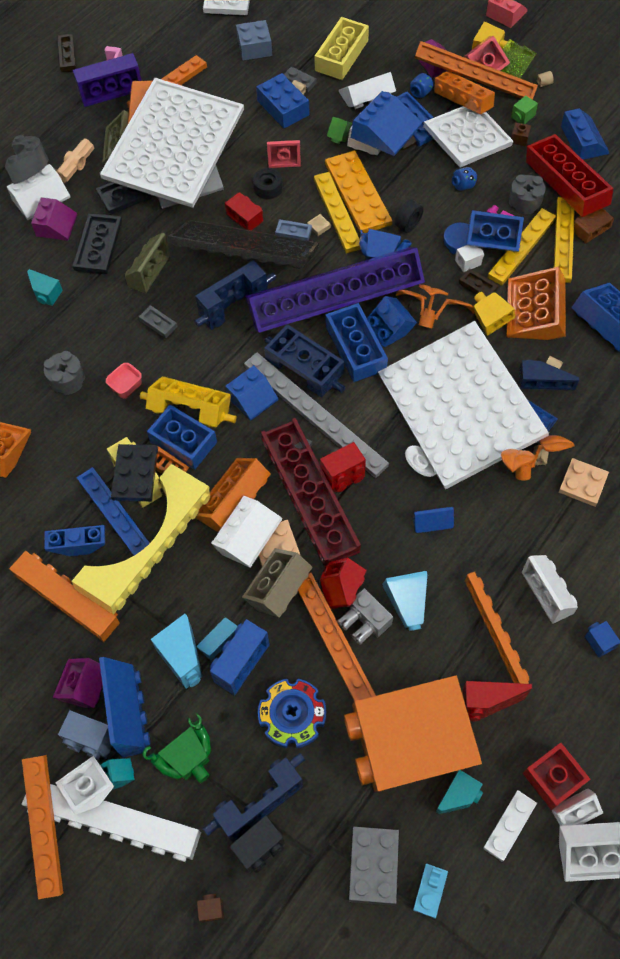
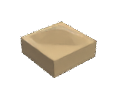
M321 214L307 222V224L312 225V231L317 236L331 228V224Z

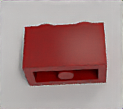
M240 192L225 203L226 215L246 231H252L263 222L262 208L259 205H255L247 196Z

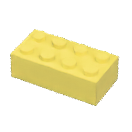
M341 17L315 55V71L343 80L368 42L369 26Z

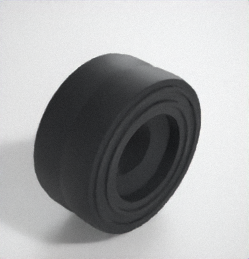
M264 168L257 171L253 177L254 192L263 199H273L279 196L283 189L281 174L272 168ZM265 182L272 183L271 185H264Z
M413 199L407 200L396 214L395 225L405 232L412 231L423 215V206Z

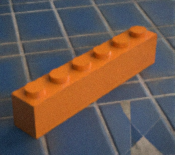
M25 551L9 568L16 578L103 642L120 624L116 617L118 615L116 612L113 615L76 591L71 584L72 581L64 574L62 576L56 573L57 570L50 564L44 565L42 563L43 560L37 554L33 553L31 555Z

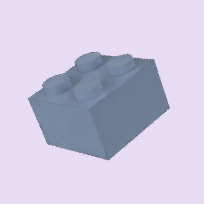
M266 20L236 25L242 60L272 56V44Z
M69 710L58 733V736L63 739L62 743L75 752L79 753L82 750L87 753V756H94L96 760H99L100 757L107 759L112 748L108 725Z

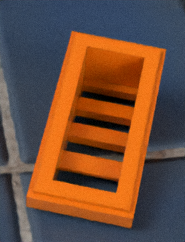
M158 447L157 459L159 456L162 459L156 464V471L163 474L173 463L176 467L182 468L181 470L187 472L189 466ZM165 460H168L169 462L167 463V465L163 467L162 464L165 462Z

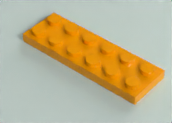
M356 151L325 159V165L359 231L363 230V233H368L369 229L378 230L391 226L392 219Z

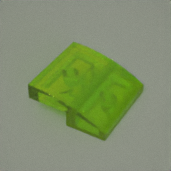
M509 39L503 48V52L510 63L500 71L521 78L537 53L525 45L522 47Z

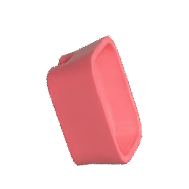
M123 363L107 376L106 383L113 392H116L119 397L124 399L141 385L142 374L131 364Z

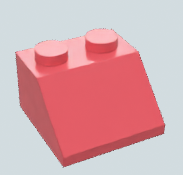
M488 0L486 16L511 28L527 12V8L514 0Z
M489 36L464 56L467 59L499 71L510 63L494 36Z
M300 140L267 142L269 168L301 167Z

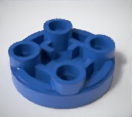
M454 223L445 230L443 240L451 254H456L457 249L467 245L469 224Z

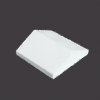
M94 756L55 782L75 815L98 807L114 787Z

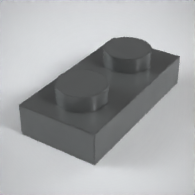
M290 67L284 74L291 83L296 80L305 84L306 92H309L317 84V78L293 67Z
M151 305L139 316V320L164 338H167L177 328L175 321Z

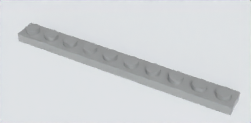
M255 353L244 363L246 369L254 365L267 378L274 392L339 448L355 442L366 459L365 470L373 477L377 478L389 466V462L259 353Z

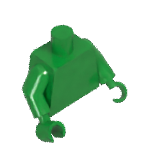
M195 712L198 717L196 722H191L190 718H187L188 723L192 727H189L158 752L157 755L152 753L146 756V752L151 749L150 746L143 750L142 755L146 760L151 759V763L165 776L187 780L193 775L199 783H202L210 776L203 766L210 761L208 755L211 752L210 736L204 725L201 724L202 719Z

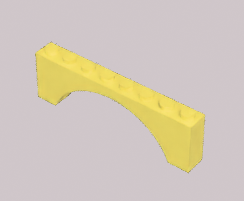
M173 464L160 476L161 487L167 498V512L163 525L152 542L141 552L125 561L107 566H84L72 580L76 591L113 615L117 610L123 608L128 596L135 593L140 581L148 577L153 565L161 561L166 549L173 546L175 538L179 533L182 534L185 531L187 523L197 516L200 507L207 504L210 499L208 485Z

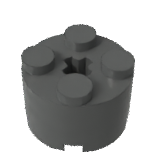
M518 175L513 181L509 205L513 206L516 212L527 215L541 208L545 194V184L542 177Z
M63 351L53 355L44 362V374L54 392L69 395L81 389L82 383L85 380V374L79 359L69 351Z

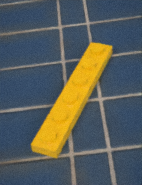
M326 172L315 175L314 182L345 252L350 253L361 250L359 245L360 239L330 173Z
M558 197L556 205L554 267H560L565 277V282L571 283L574 209L562 197Z
M542 208L522 232L519 252L506 251L488 273L487 278L503 286L553 224L556 215Z

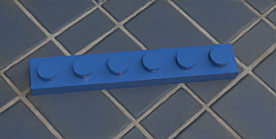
M93 467L76 477L133 556L150 544L119 501L111 499L110 489Z

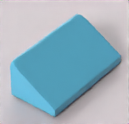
M224 618L196 647L212 660L223 649L225 643L233 639L237 625Z

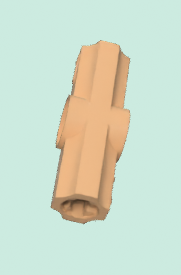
M82 140L73 151H68L65 154L63 164L56 171L62 182H68L77 170L84 168L86 158L94 150V146L89 140Z

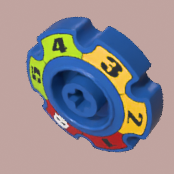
M284 679L271 685L266 690L269 697L266 700L261 699L258 706L259 724L261 727L268 728L265 732L266 737L275 745L287 748L290 743H294L296 748L312 743L319 736L316 728L324 727L326 722L325 701L316 698L319 694L318 689L301 679H297L294 684H290L288 679ZM288 711L296 712V716L289 715Z

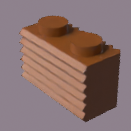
M603 208L584 217L579 216L574 221V233L584 243H588L611 228L614 218Z

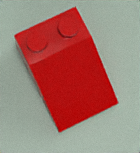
M466 681L462 695L469 720L480 721V718H485L524 700L531 691L532 684Z

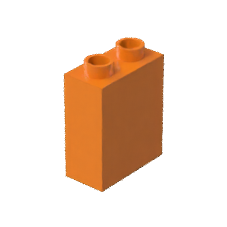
M457 675L355 701L352 704L354 712L344 715L350 741L361 738L365 754L364 757L355 759L361 785L372 783L374 791H382L482 764Z

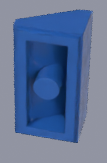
M453 507L414 512L413 523L415 532L422 533L453 528Z

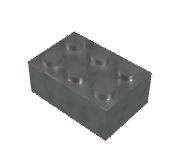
M353 827L349 902L396 905L399 830Z

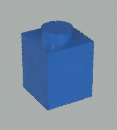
M607 621L602 624L596 622L588 627L589 631L585 638L598 657L616 649L620 644L619 638Z

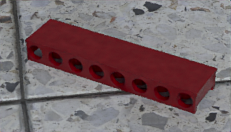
M296 418L267 432L262 431L261 440L324 568H326L328 562L349 558L360 553L361 544ZM301 442L303 448H296L294 445Z

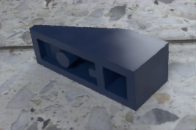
M522 360L519 369L520 389L576 390L579 382V377L542 361Z

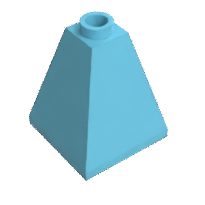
M427 571L386 578L382 584L405 628H409V631L421 629V625L424 622Z

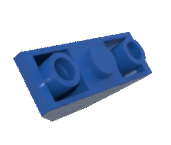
M105 525L45 531V551L66 556L87 555L105 545Z

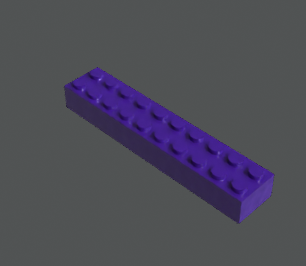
M409 247L246 296L254 328L260 333L424 283L425 280L418 249Z

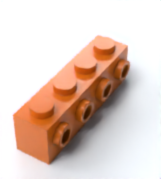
M450 71L435 77L434 93L480 115L494 107L495 92Z

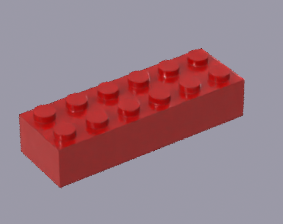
M556 134L527 146L526 163L581 217L611 205L614 188Z

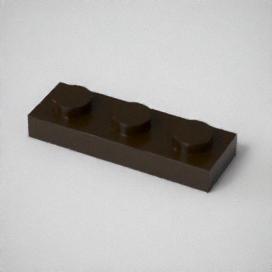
M73 34L59 35L61 72L73 71L76 69Z

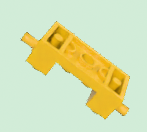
M163 376L148 388V393L143 391L140 393V399L147 400L146 409L152 410V412L157 414L163 413L169 405L184 404L192 409H200L199 422L207 427H217L222 421L235 423L237 419L236 415L228 414L231 394Z

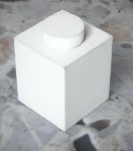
M466 245L457 249L455 261L461 270L466 272L469 268L473 269L482 264L484 253L480 247Z

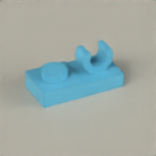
M429 864L425 865L413 911L436 918L448 871Z

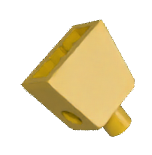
M484 22L473 40L472 50L489 36H494L502 50L508 52L511 42L504 40L505 31Z
M479 292L474 297L477 302L474 305L475 315L487 336L515 318L514 307L497 293H491L486 297L483 292Z

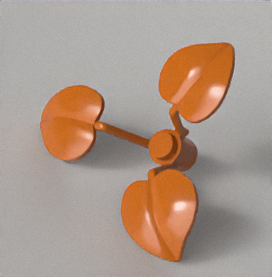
M419 284V287L427 291L431 296L428 309L425 308V311L424 299H427L425 296L409 290H398L396 292V296L408 294L421 301V318L418 325L431 329L435 319L438 320L440 313L447 304H459L468 308L473 314L475 312L474 306L469 303L446 299L435 315V311L431 310L435 294L448 296V293L427 285Z
M549 435L539 441L541 445L538 446L535 455L529 451L507 449L501 452V459L512 472L516 471V479L529 480L531 478V468L535 467V462L541 449L544 448L545 451L556 452L575 447V444L564 437Z

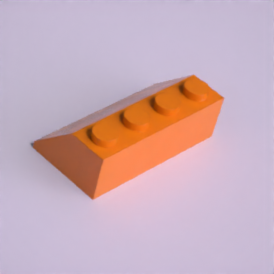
M236 458L210 491L209 501L200 507L195 518L219 532L242 497L246 496L254 499L258 490L266 484L267 478L271 473L256 458Z

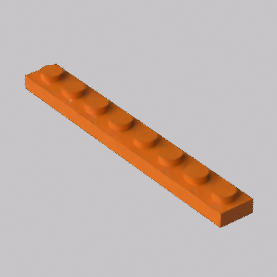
M420 41L415 55V59L521 99L527 96L533 100L538 87L536 84Z
M309 573L308 577L299 587L298 593L354 702L376 696L312 573Z

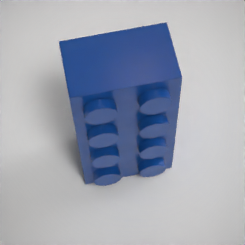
M359 303L326 314V328L353 382L378 374V371L387 368L388 358Z

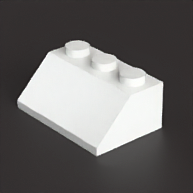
M389 72L340 89L339 93L348 107L354 106L357 109L363 107L364 102L368 101L370 104L381 91L391 94L396 89L392 74Z
M50 164L46 165L31 178L6 186L12 201L27 220L34 217L41 197L57 199L60 202L70 198V194L61 178Z
M243 496L211 544L223 556L251 567L282 521V518L259 501Z
M546 555L528 557L522 574L552 624L573 615L578 608L577 601L566 589L567 586L564 579L558 576L554 563L551 560L549 561Z
M620 822L559 827V848L565 882L620 878Z

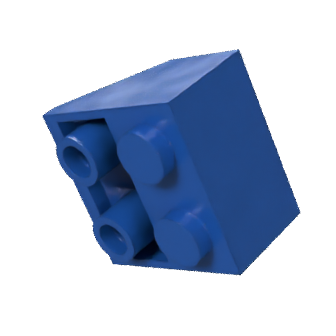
M385 296L367 317L378 341L383 347L406 336L417 323L397 298Z

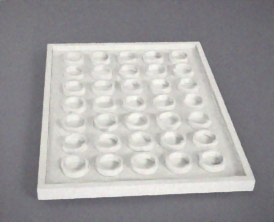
M154 78L100 173L101 179L193 208L244 111V105Z
M475 321L378 371L380 378L445 489L501 461L502 451L507 449L522 450L549 436V432Z

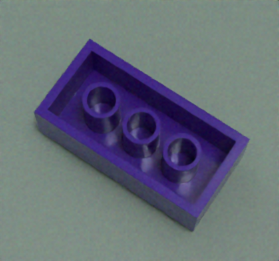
M133 53L73 70L84 107L131 94L132 81H141L139 66Z

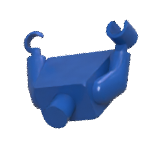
M369 229L368 233H363V230H360L359 245L362 254L366 256V260L411 246L409 240H403L401 243V236L373 229Z

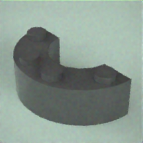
M16 136L12 143L16 155L8 157L5 168L13 184L20 183L39 173L49 161L40 139L36 136Z

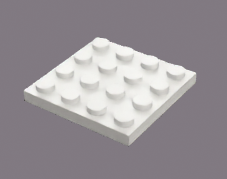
M464 106L427 120L423 125L459 167L494 154L513 144V140L487 112L480 115Z

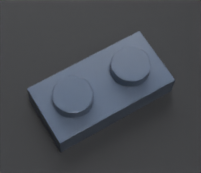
M279 219L275 235L276 237L308 242L312 225Z

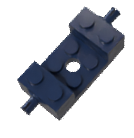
M253 260L195 295L199 318L194 320L196 325L199 327L205 323L211 330L220 327L226 322L224 309L235 301L241 300L245 295L248 296L268 290V284L277 279L276 275L272 272L266 276V273Z
M287 324L273 339L270 336H267L265 339V343L268 344L264 348L265 359L278 369L285 365L306 379L307 388L321 398L332 388H335L340 393L345 390L346 387L338 382V379L344 374V361ZM307 354L309 357L301 359L300 355Z
M301 753L290 761L287 758L283 760L279 758L270 765L271 769L268 773L270 780L276 788H269L262 794L263 799L257 803L253 801L244 808L245 813L241 814L232 800L221 802L215 808L216 812L213 813L215 817L213 821L203 828L207 836L217 828L222 827L233 843L264 816L269 815L302 789V778L295 770L299 764L305 761Z

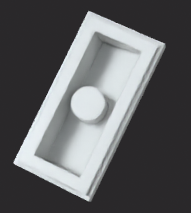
M585 789L570 797L552 810L560 826L582 825L603 813L596 794L590 789Z

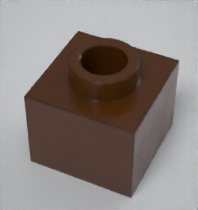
M515 122L511 137L513 144L527 145L531 125Z
M216 894L204 895L203 900L197 901L200 922L224 919L223 900L217 898Z

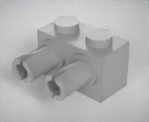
M364 588L356 595L354 603L349 606V611L337 620L340 626L343 625L342 628L344 630H347L357 619L364 624L352 634V638L355 641L358 640L357 643L361 645L372 633L377 638L392 625L393 616Z

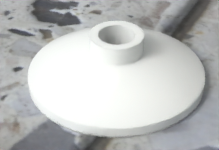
M410 446L405 452L406 460L416 472L428 477L436 474L421 447Z

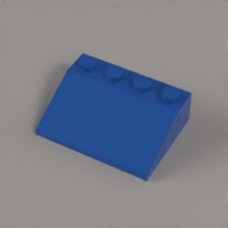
M381 91L353 120L350 138L395 156L420 128L422 122L396 96L391 95L389 92Z
M611 283L582 291L572 309L620 352V291Z
M100 657L110 744L122 758L142 754L147 745L151 743L149 733L145 732L144 724H147V715L145 711L142 712L141 706L144 703L143 691H139L138 683H141L140 671H136L132 664Z

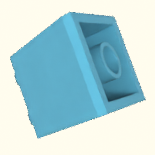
M183 614L151 638V641L158 654L185 689H187L189 686L194 687L197 685L203 675L193 630L187 615Z

